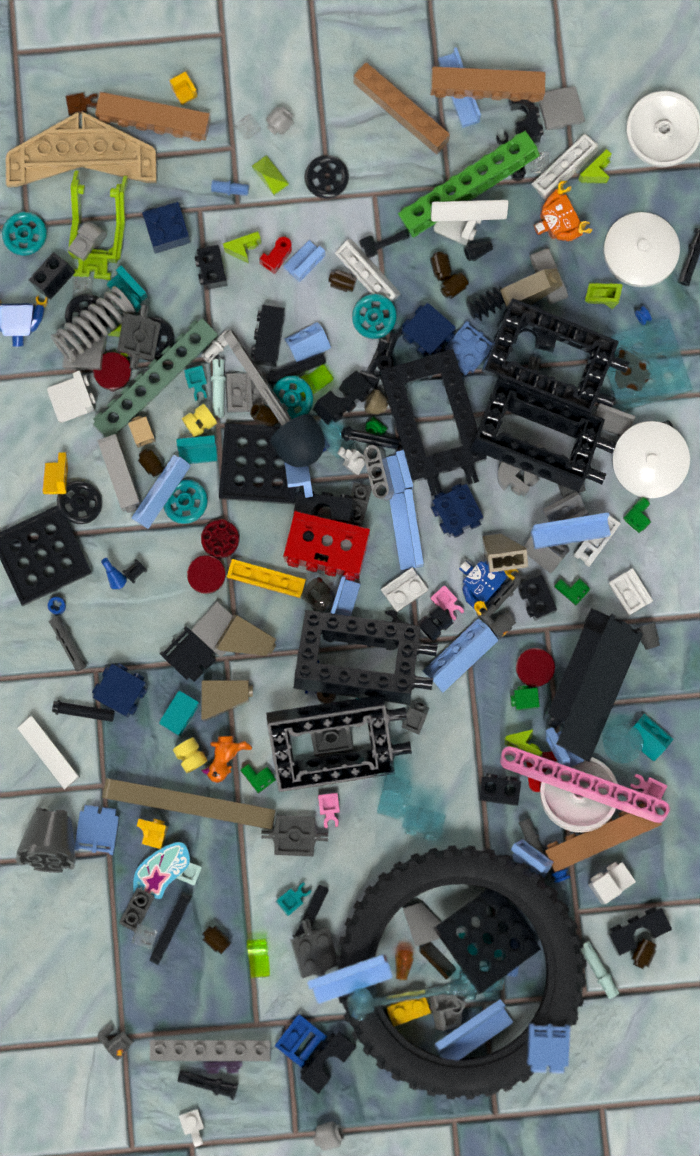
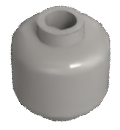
M283 106L281 108L275 107L266 118V122L269 124L267 128L274 135L277 132L283 135L293 125V115Z
M332 1121L317 1126L313 1140L316 1146H319L323 1151H328L341 1145L342 1140H344V1132L339 1124L337 1125Z

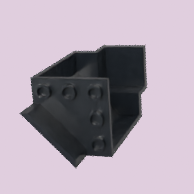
M592 608L587 613L585 624L579 636L580 638L550 709L543 718L546 720L547 725L557 728V726L563 728L556 743L558 746L588 762L592 758L643 636V633L632 629V626L626 622L616 619V616L612 613L609 616Z

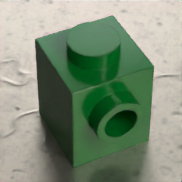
M528 685L518 686L517 690L513 691V695H510L511 707H515V711L539 709L538 688L529 689Z

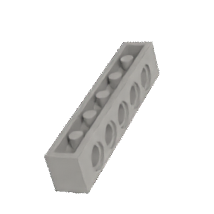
M150 1040V1061H271V1041Z

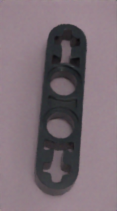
M185 891L181 894L150 957V962L159 965L191 901V894Z

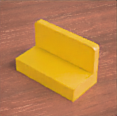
M58 452V463H45L43 494H66L68 475L66 452Z

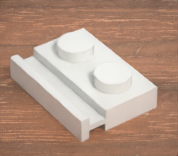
M411 568L383 587L381 591L394 610L399 612L428 592V589L414 569Z
M633 568L608 583L628 616L653 602Z

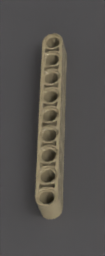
M105 778L102 798L271 830L276 810L108 778Z

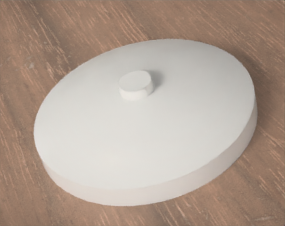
M660 91L649 94L633 107L626 126L628 143L635 155L650 165L657 167L678 165L687 160L699 145L700 114L689 99L678 93Z
M645 212L632 213L615 222L610 228L604 243V258L611 273L621 282L634 287H649L665 280L674 270L680 254L679 240L672 226L663 218Z
M647 421L633 425L620 436L613 451L612 464L618 481L629 492L644 498H658L673 492L684 481L689 470L690 454L684 438L677 430L661 422Z
M593 757L590 762L584 760V762L571 767L618 784L611 770L604 763ZM548 769L545 774L548 775L552 772L550 769ZM567 775L561 776L562 780L564 781L570 780L569 776ZM544 782L541 783L540 800L547 816L563 829L573 832L596 830L606 824L616 808ZM580 782L581 787H589L588 783ZM598 789L601 794H608L606 789Z

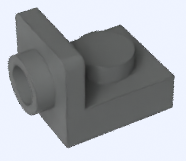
M411 701L406 714L407 720L404 719L401 728L419 735L430 708L426 707L422 702Z

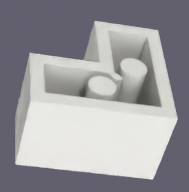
M614 862L607 867L608 871L606 873L599 872L590 878L592 882L588 885L601 904L608 903L636 882L623 862L619 864Z

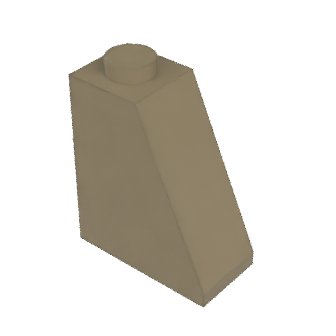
M556 268L544 269L502 288L501 293L506 307L512 298L532 305L563 285Z
M503 534L482 536L484 555L490 573L528 567L527 549Z
M234 614L214 648L220 651L267 656L268 653L271 654L275 649L276 639Z
M249 680L202 681L201 720L208 721L248 703L249 697H253V685H249Z

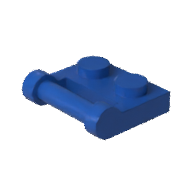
M299 1014L275 1044V1047L303 1068L307 1058L321 1040L324 1041L327 1036ZM310 1032L314 1033V1038L300 1056L295 1055V1051Z

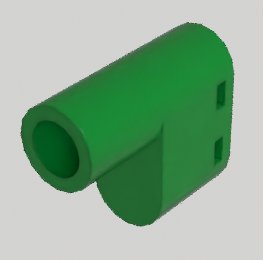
M641 497L623 517L624 521L638 533L644 531L651 523L643 514L650 505V502L644 497Z
M580 578L572 587L563 579H560L554 586L575 606L591 589Z
M247 764L240 770L258 794L276 781L275 775L268 766L258 774L250 764Z

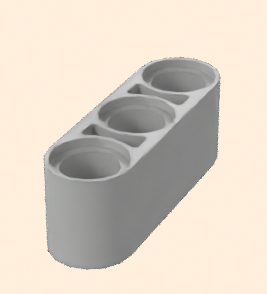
M548 248L530 255L535 273L544 269H557ZM561 276L560 279L563 286L546 296L550 305L568 298Z
M369 445L363 453L373 495L378 499L388 501L394 495V488L385 452L375 445ZM377 450V457L375 459H372V452ZM381 468L382 475L377 478L376 471ZM386 487V494L381 496V488Z

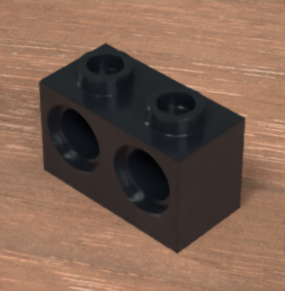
M219 245L196 249L198 256H194L196 267L201 269V274H198L200 285H204L205 290L227 286ZM206 256L213 257L211 262L203 261ZM210 274L217 275L215 280L207 279Z
M53 252L40 268L33 273L29 281L36 290L51 300L75 274V271L68 262Z
M543 575L520 584L521 589H518L521 599H525L527 602L526 611L530 618L533 617L534 621L556 613V605ZM528 586H536L538 593L530 594ZM543 603L546 609L544 612H538L535 605Z
M486 773V777H481L478 801L518 806L521 782L517 781V777L506 776L505 779H499L496 774ZM491 782L495 785L496 790L494 793L486 792V783ZM511 785L514 787L515 793L513 796L505 794V786Z

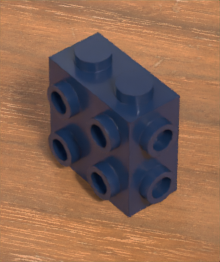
M428 302L425 306L420 305L414 314L416 315L412 320L407 319L402 325L403 340L409 345L413 344L422 357L440 353L445 342L450 343L456 336V327Z
M458 484L451 488V492L447 494L444 492L439 493L432 500L431 511L434 517H439L441 521L439 527L443 534L447 533L448 537H459L464 534V530L468 528L473 530L482 525L481 522L484 517L467 484L463 486Z
M119 663L117 666L111 664L110 667L107 666L102 674V677H104L100 684L97 683L94 687L92 698L129 718L130 715L133 716L135 714L139 698L143 699L148 691V688H146L147 683L144 682L145 678L137 673H134V675L128 673L127 667Z

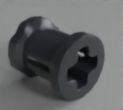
M135 559L134 563L122 572L134 584L135 580L143 572H147V569Z

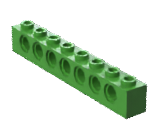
M526 131L515 135L512 140L501 144L492 153L484 155L475 164L467 166L458 175H454L444 184L436 186L432 192L421 196L410 206L404 207L398 213L402 223L412 238L416 237L439 222L431 221V205L433 202L473 200L539 157L540 154L537 146Z

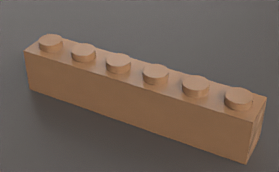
M367 62L354 74V84L436 155L447 145L450 134Z
M432 67L430 95H434L437 98L454 96L457 99L472 97L476 100L491 98L496 101L510 99L511 101L529 100L530 102H539L543 100L545 95V72Z
M103 92L99 94L95 111L97 119L106 124L113 122L121 127L133 126L141 131L148 129L153 130L157 134L169 133L177 138H183L184 136L197 142L201 140L206 141L211 122L210 113Z
M644 803L637 805L639 808H645ZM623 811L618 814L619 818L613 821L610 818L606 824L596 830L583 832L579 836L573 833L564 837L566 841L561 844L555 841L546 845L548 849L544 853L546 857L554 862L551 866L554 873L663 824L662 822L656 823Z

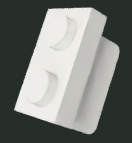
M482 220L439 221L434 226V232L467 246L469 240L473 241L477 230H475L477 223L481 224Z
M80 371L73 373V379L47 389L60 423L95 411L93 406L96 403L93 393H89L87 390V386L90 385L86 375L82 376Z

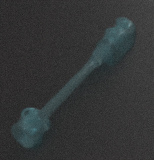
M488 965L480 966V969L486 972ZM460 969L459 979L441 987L372 998L369 990L365 988L355 989L353 996L348 997V1008L351 1016L358 1020H364L366 1014L373 1013L374 1006L442 994L462 995L468 1000H475L478 993L462 969ZM504 977L482 994L486 997H493L495 991L503 989Z

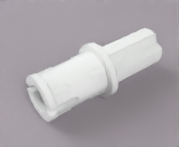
M225 330L216 340H213L207 350L201 354L206 362L210 363L217 354L224 351L223 348L228 343L223 335L229 332V330Z

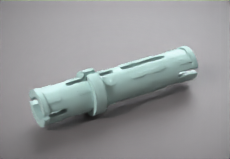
M214 359L212 360L213 376L211 377V382H213L212 415L215 418L217 416L222 418L224 417V382L226 381L224 376V360Z
M590 941L584 943L581 952L593 970L597 983L602 986L608 999L615 997L620 992L614 985L611 974H608Z

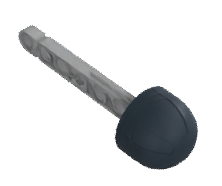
M230 330L223 335L226 342L282 425L272 436L271 445L279 457L291 466L306 467L315 463L322 455L325 445L322 429L310 414L301 415L294 419L290 417L239 338Z

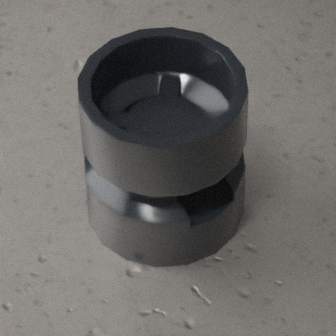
M438 605L429 611V616H424L417 622V625L421 626L420 629L432 641H435L441 635V630L446 631L453 624L451 618ZM434 619H436L439 622L438 625H436V623L433 621Z

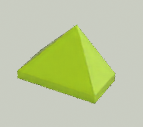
M267 155L252 165L254 171L273 195H276L289 185Z

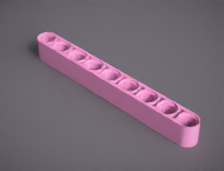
M506 747L502 751L500 758L502 767L518 774L656 823L663 822L670 811L668 803L661 799L514 747ZM511 755L515 760L508 761L505 759V756ZM530 762L533 767L527 768L523 763ZM548 768L552 773L547 775L543 773L542 769ZM567 775L569 776L570 780L564 781L562 780L561 776ZM580 782L588 783L589 787H581ZM604 788L608 794L603 795L598 789ZM617 796H625L626 801H620ZM636 802H643L645 808H639ZM656 808L662 809V810L664 811V814H663V815L657 814V813L655 812V809H656Z

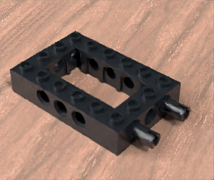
M512 298L509 300L481 372L496 378L500 377L591 413L596 402L613 407L616 397L600 392L601 386L609 367L626 373L630 362L614 356L619 341ZM520 326L590 354L577 388L570 383L565 384L557 381L553 376L547 377L537 372L538 370H530L520 366L518 362L506 361L513 350L514 340L520 333Z
M447 350L381 370L379 376L402 450H404L412 483L424 479L427 480L431 496H435L436 491L437 494L443 493L438 476L460 468L464 469L468 485H471L473 481L474 483L480 482L474 465L486 461L487 457L471 450L478 427L454 350ZM441 373L442 387H445L448 397L447 403L448 405L450 404L453 413V423H456L459 432L458 439L463 446L426 457L404 384H414V381L427 377L430 379L432 376Z
M498 377L486 405L471 450L579 492L585 479L603 484L606 473L591 468L590 464L596 448L612 454L617 442L601 437L600 434L605 419ZM508 411L576 438L570 458L568 459L562 454L557 455L547 451V448H540L529 444L526 440L522 441L514 438L506 432L496 436L503 422L502 418L505 412Z
M305 610L293 689L356 698L383 694L385 702L410 705L412 689L420 688L432 691L433 678L420 677L414 674L416 657L419 654L436 657L438 644L424 643L419 640L421 626ZM321 634L327 642L338 641L348 643V645H367L369 648L374 646L386 648V650H395L398 647L395 673L390 674L317 663Z
M383 694L266 712L279 792L395 774L394 756L412 754L410 741L399 744L391 743L388 724L391 721L407 720L406 709L403 707L388 710L385 707ZM366 722L368 723L371 749L294 761L290 734L298 737L306 733L317 732L318 734L325 730H341L340 728L351 726L361 727Z

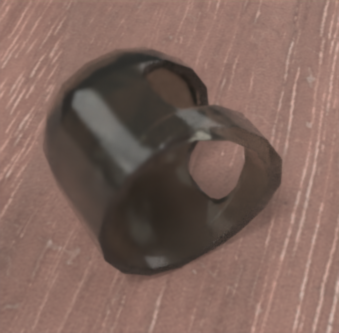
M317 577L307 584L300 598L312 610L324 612L333 604L335 594L321 577Z

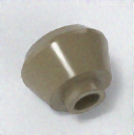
M373 390L364 404L366 413L376 415L384 413L388 407L387 398L380 390Z

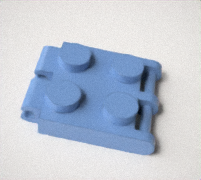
M469 321L460 328L453 340L444 347V351L454 350L456 360L459 362L460 372L465 376L469 372H475L488 356L492 346V342L483 336L484 333L474 329Z
M85 805L84 811H80L75 850H92V853L99 851L114 855L119 816H116L117 809L102 807V813L99 814V806ZM80 843L91 844L93 846L80 845ZM97 846L110 847V849L99 848Z
M529 1023L527 1064L531 1065V1071L546 1073V1066H549L550 1073H564V1066H569L570 1025H565V1027L552 1026V1024L534 1026L533 1023ZM534 1030H547V1032L534 1031Z

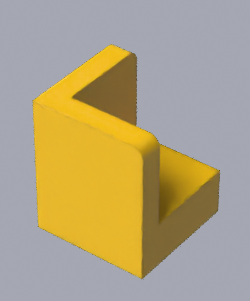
M186 71L169 80L170 86L181 105L198 97L197 91Z

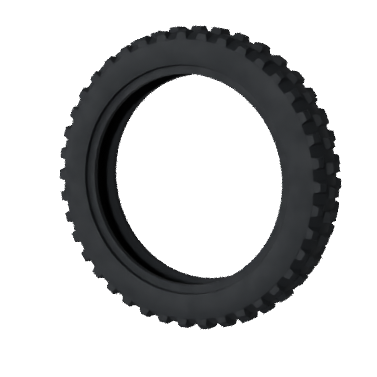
M452 845L441 851H438L437 848H432L421 856L418 853L413 854L407 862L403 864L400 861L393 865L394 868L388 874L385 872L381 873L378 876L379 881L373 887L369 885L364 890L366 894L363 896L362 901H356L353 906L355 911L352 918H347L344 924L346 926L345 936H340L339 944L342 946L341 955L336 956V964L339 965L338 970L375 958L380 939L388 923L406 903L419 894L433 888L454 884L474 885L494 890L504 895L505 898L514 903L526 915L535 928L543 947L546 962L545 988L539 1008L530 1023H533L534 1026L552 1024V1026L565 1027V1025H570L571 1027V1025H576L578 1021L577 1016L579 1012L577 1009L582 1007L584 1002L581 991L583 987H586L583 968L587 967L586 959H583V954H581V948L584 947L583 942L575 931L578 929L576 921L569 917L568 911L570 909L567 904H564L562 900L557 898L559 894L557 890L547 886L542 875L529 871L530 866L527 864L512 861V856L507 854L496 855L495 850L489 848L485 851L476 850L475 846L469 845L467 848L457 849L456 845ZM375 984L338 997L339 1003H342L343 1008L346 1010V1013L343 1015L345 1021L350 1022L354 1029L351 1034L355 1040L358 1039L364 1045L363 1052L367 1056L371 1055L373 1059L375 1058L377 1061L376 1066L381 1070L384 1069L387 1072H391L392 1079L397 1082L401 1080L409 1083L408 1088L415 1091L417 1089L421 1091L426 1090L427 1095L433 1097L436 1094H444L446 1099L465 1096L466 1100H471L476 1096H480V1094L490 1097L494 1096V1093H498L501 1089L505 1092L512 1090V1086L517 1085V1082L525 1083L534 1074L531 1071V1065L527 1064L529 1025L511 1043L497 1051L480 1057L450 1060L415 1046L393 1027L381 1006ZM534 1030V1031L547 1032V1030Z

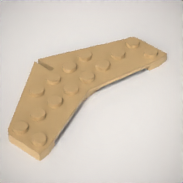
M79 112L13 148L6 155L7 187H19L80 167L120 177L125 175L129 179L145 183H157L156 152L152 146L82 112V129H79Z

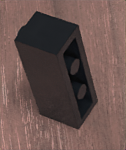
M262 305V310H258L257 322H259V328H255L254 340H257L256 347H252L251 358H254L253 360L256 365L277 367L285 308Z

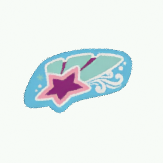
M181 842L167 845L145 859L134 874V893L138 887L155 896V899H161L166 887L183 873L190 863L186 845Z

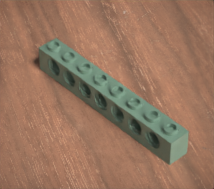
M203 319L199 322L195 320L188 327L190 330L186 334L181 333L175 339L177 343L172 348L168 346L161 353L163 356L158 361L154 359L148 365L149 370L145 374L141 372L134 379L136 382L131 387L128 385L121 391L122 396L118 400L114 398L107 405L108 409L104 413L99 412L93 418L95 421L93 426L104 438L114 434L117 435L218 337V334ZM192 335H197L200 338V342L193 344L189 338ZM183 348L187 354L184 357H179L176 354V350ZM170 361L173 364V368L165 370L162 364ZM150 375H158L160 378L159 382L151 383L149 381ZM139 387L146 390V394L142 397L135 394V390ZM126 400L130 401L133 405L129 410H125L121 406ZM116 414L119 420L116 423H110L108 416Z

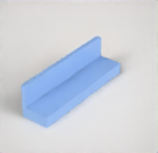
M457 47L454 48L453 54L438 58L440 67L464 68ZM451 96L462 128L480 123L481 114L475 99L472 97L457 99Z
M173 455L132 516L134 521L149 529L190 468V465L183 458Z
M406 489L404 493L394 494L389 500L401 570L419 568L424 565L412 489Z
M609 512L536 524L531 529L534 549L610 537L611 534L607 520L610 516Z
M478 618L423 670V673L428 678H433L436 686L441 692H444L481 658L498 639L491 629Z
M385 954L307 981L309 989H313L317 1003L320 1004L391 979L393 975Z
M498 1000L435 1043V1049L441 1058L461 1060L512 1025L513 1021L504 1010L505 1004L502 1000Z

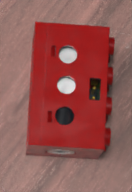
M294 511L283 555L284 561L290 567L298 568L300 565L306 567V570L311 572L321 570L325 571V575L336 577L337 574L346 577V580L349 581L359 580L370 538V529Z

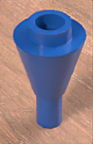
M108 558L102 559L101 563L106 569L110 588H123L127 582V577L112 566Z

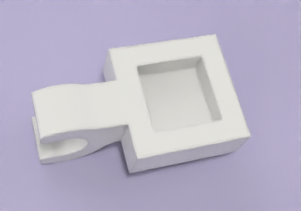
M340 447L337 454L345 459L342 465L353 474L359 475L365 465L364 456L355 449L350 451Z
M196 1109L180 1115L179 1119L184 1134L191 1133L195 1147L204 1144L199 1130L204 1129L199 1110Z

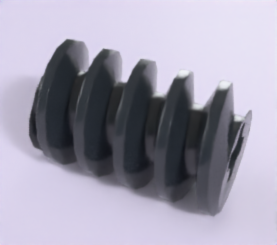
M499 286V289L493 287L492 292L486 291V296L480 294L479 300L474 297L472 303L470 301L466 302V307L473 320L478 318L482 321V314L488 318V311L496 314L495 307L501 311V304L506 306L501 293V286Z

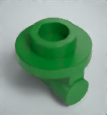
M374 416L365 426L367 432L378 435L385 434L388 430Z

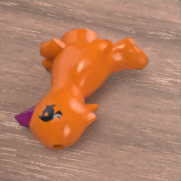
M234 736L218 737V742L210 743L211 746L215 747L214 761L201 771L212 782L219 783L231 773L230 769L232 766H227V763L234 758L238 751L251 750L252 746L246 741L235 743Z

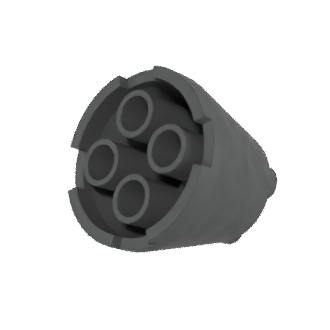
M44 808L36 809L17 849L15 858L17 863L20 865H25L26 863L34 867L36 871L63 873L65 868L74 869L76 856L72 819L67 816L66 811L56 810V812Z

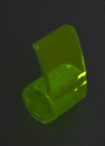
M324 364L311 374H305L300 377L309 384L313 395L334 380V377ZM301 392L302 397L306 399L305 393Z
M267 939L247 940L250 977H269L270 966Z

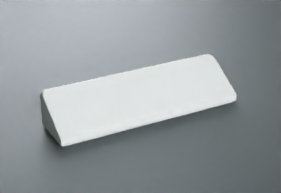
M584 134L532 183V186L546 201L558 189L561 181H568L598 152V145Z
M508 200L433 202L431 205V221L506 219Z
M352 239L346 240L335 252L337 257L371 294L383 295L390 299L391 302L401 295L398 289L370 258H367L366 254Z
M32 715L18 727V730L64 789L80 778Z

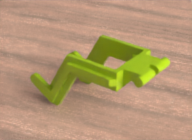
M77 170L74 171L70 186L72 224L68 248L78 235L82 219L81 194L85 193V185L80 184V180H78L79 171ZM124 175L122 184H117L116 188L110 189V197L115 198L116 229L113 247L108 251L93 249L85 261L68 251L72 259H78V269H74L75 274L73 276L90 278L91 272H94V279L111 280L112 273L108 272L109 263H117L121 259L126 222L125 192L128 176Z

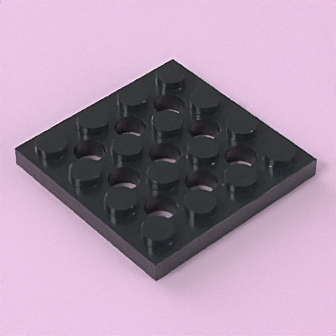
M225 423L219 499L295 505L297 486L288 488L285 466L282 470H276L273 467L276 461H283L270 442L272 436L280 427ZM241 439H245L248 442L247 447L244 449L237 446V442ZM258 441H265L267 447L264 450L257 449L256 444ZM238 458L246 460L244 467L236 466L235 463ZM256 460H264L265 466L262 469L256 468L254 465ZM236 477H243L245 483L242 486H236L234 484ZM256 478H261L264 480V484L262 487L257 488L253 485V481ZM280 479L283 482V486L280 489H275L272 486L274 480Z
M57 506L0 532V560L22 607L92 574L68 521L60 514ZM47 526H55L56 531L53 535L46 534ZM35 533L38 535L36 543H29L28 537L30 534ZM13 542H20V550L12 551L11 544ZM55 543H63L64 548L61 552L54 551ZM43 550L46 552L44 560L36 559L38 551ZM21 559L29 561L27 568H19L18 564ZM63 560H71L72 565L69 569L62 568ZM51 567L54 569V575L47 578L44 576V571L46 568ZM29 576L37 578L35 585H27L26 580Z
M489 888L433 928L479 995L541 950L505 896ZM488 906L494 908V916L487 914L486 909ZM473 917H477L480 920L479 927L472 925L471 920ZM499 923L506 925L507 930L505 933L499 931ZM457 928H462L465 931L464 938L457 936ZM485 933L489 934L492 938L490 944L485 943L483 940ZM511 939L517 941V949L510 947L509 942ZM469 944L476 947L477 952L475 955L469 953ZM496 950H500L503 953L502 960L495 958L494 953ZM481 961H485L488 964L486 972L480 969L479 964Z

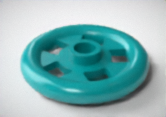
M20 212L12 215L5 222L2 229V239L7 249L21 256L32 255L39 251L47 238V229L40 217L30 212ZM21 220L23 225L15 228L13 224ZM30 221L37 225L34 229L28 225ZM23 232L28 233L26 237H22ZM15 233L16 240L11 241L9 234ZM34 234L39 235L37 242L31 241ZM20 243H28L27 248H19Z
M380 294L364 296L356 303L352 312V322L356 331L369 339H379L389 334L394 328L397 319L394 304L390 299ZM372 302H380V307H372ZM363 307L368 309L365 316L360 315ZM388 310L389 318H384L382 311ZM373 314L378 315V318L376 320H372L371 317ZM365 321L371 325L368 330L362 326ZM383 323L385 327L377 331L376 326Z
M287 376L275 384L273 391L282 405L284 403L289 408L287 412L292 419L310 413L314 398L311 387L305 380L297 376ZM290 384H297V390L290 389ZM281 389L286 391L283 398L279 396ZM301 392L305 393V401H302ZM292 395L295 397L294 402L291 400ZM300 405L302 410L296 413L294 408Z
M181 480L164 505V511L176 523H192L204 514L208 504L207 493L198 482ZM189 488L196 490L194 495L187 492ZM180 489L182 493L175 498L173 494ZM185 500H189L187 505H183ZM195 500H200L199 507H194ZM174 503L179 508L176 511H173L171 505ZM190 510L191 515L183 516V511Z

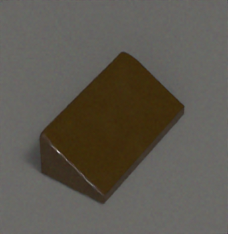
M431 942L426 943L419 950L424 958L445 979L448 980L456 971L455 966Z

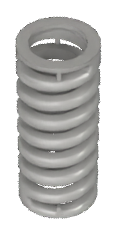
M112 287V293L106 292L104 299L98 298L96 305L90 304L88 311L82 310L80 317H73L72 323L64 325V330L58 329L56 334L51 335V339L56 347L71 363L78 356L76 352H73L74 348L81 355L85 352L75 339L72 331L82 340L87 348H92V343L83 333L80 325L90 334L95 342H99L100 337L91 327L88 319L95 324L103 336H107L108 331L99 321L96 313L103 318L112 330L116 329V325L107 315L104 307L111 312L118 323L122 324L123 317L115 309L112 301L120 307L123 312L122 315L127 313L135 314L132 304L117 287ZM64 338H66L74 346V348H69Z

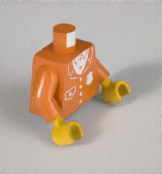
M561 181L558 189L543 204L540 214L542 221L534 225L538 235L547 231L551 239L573 241L582 236L583 232L587 234L592 232L591 228L585 230V226L590 224V222H580L567 195H563L564 192L571 191V186L567 187L566 190L563 188L567 181Z

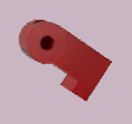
M287 237L278 238L270 254L267 256L263 253L259 258L260 265L275 275L292 252L291 240Z

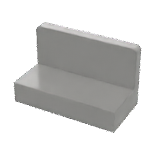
M600 403L595 413L596 416L605 419L602 430L621 436L630 428L635 419L634 415Z
M532 536L524 545L527 549V555L549 573L555 570L570 551L563 545L534 549Z

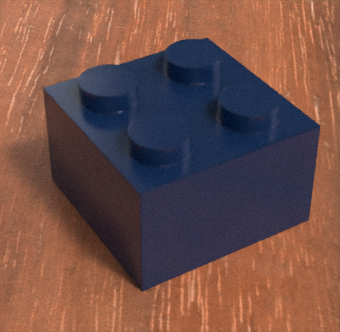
M179 202L142 212L155 254L191 243Z

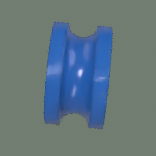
M642 306L640 311H635V316L644 326L646 321H652V317L648 310Z
M53 597L48 602V609L54 615H61L66 610V603L60 597ZM55 601H57L58 603H62V605L59 606V611H56V609H52Z
M568 868L551 874L555 877L554 883L571 878L567 874Z

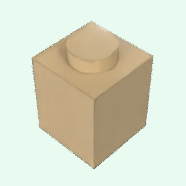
M138 416L128 423L137 448L155 442L146 417Z

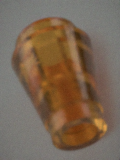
M406 950L397 951V955H395L396 979H408L414 961L413 952Z

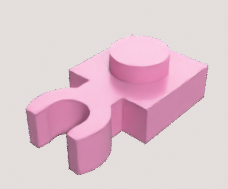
M445 585L430 598L435 605H438L444 611L448 610L450 618L454 621L457 619L453 615L455 610L460 611L461 614L464 613L461 606L454 604L458 599Z
M635 774L634 777L639 779L640 783L637 786L631 783L630 787L632 789H642V793L662 799L667 785L651 777L646 782L641 775Z
M338 793L318 795L320 815L326 814L324 820L325 828H328L327 823L329 820H334L335 827H338V819L334 816V813H340Z

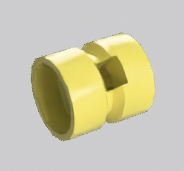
M204 403L195 409V413H188L181 418L193 437L200 436L204 433L205 428L210 429L217 424Z
M194 737L173 749L177 759L182 760L181 766L186 774L208 761L204 753L198 751L199 745Z

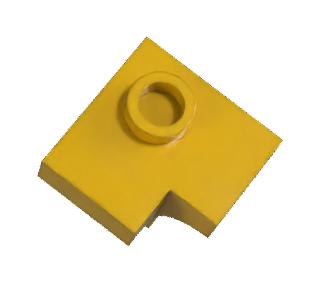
M138 819L137 826L142 829L144 834L143 845L158 849L163 848L168 831V826L164 825L165 821L154 819L151 822Z

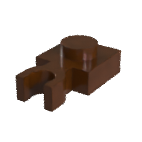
M84 93L65 96L69 116L77 112L79 114H82V112L88 113L87 107L96 108L97 103H92L93 99H98L97 93L91 94L86 98Z

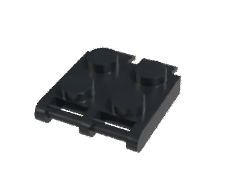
M185 626L183 628L184 631L171 641L172 643L164 652L161 651L159 654L186 680L190 678L195 682L204 673L200 667L203 666L207 670L216 659L212 656L214 652ZM188 633V635L180 643H178ZM174 646H177L168 656L166 655Z

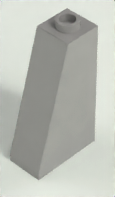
M116 434L97 440L122 511H127V513L136 511L137 507L140 506V501Z

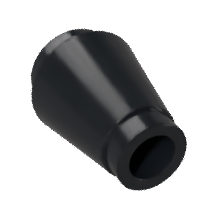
M490 240L469 243L464 247L465 257L468 261H476L492 251L493 245Z

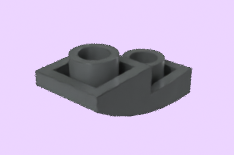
M356 482L353 483L350 494L352 499L357 502L353 525L362 527L372 488L371 486Z
M137 887L119 924L137 933L155 896Z

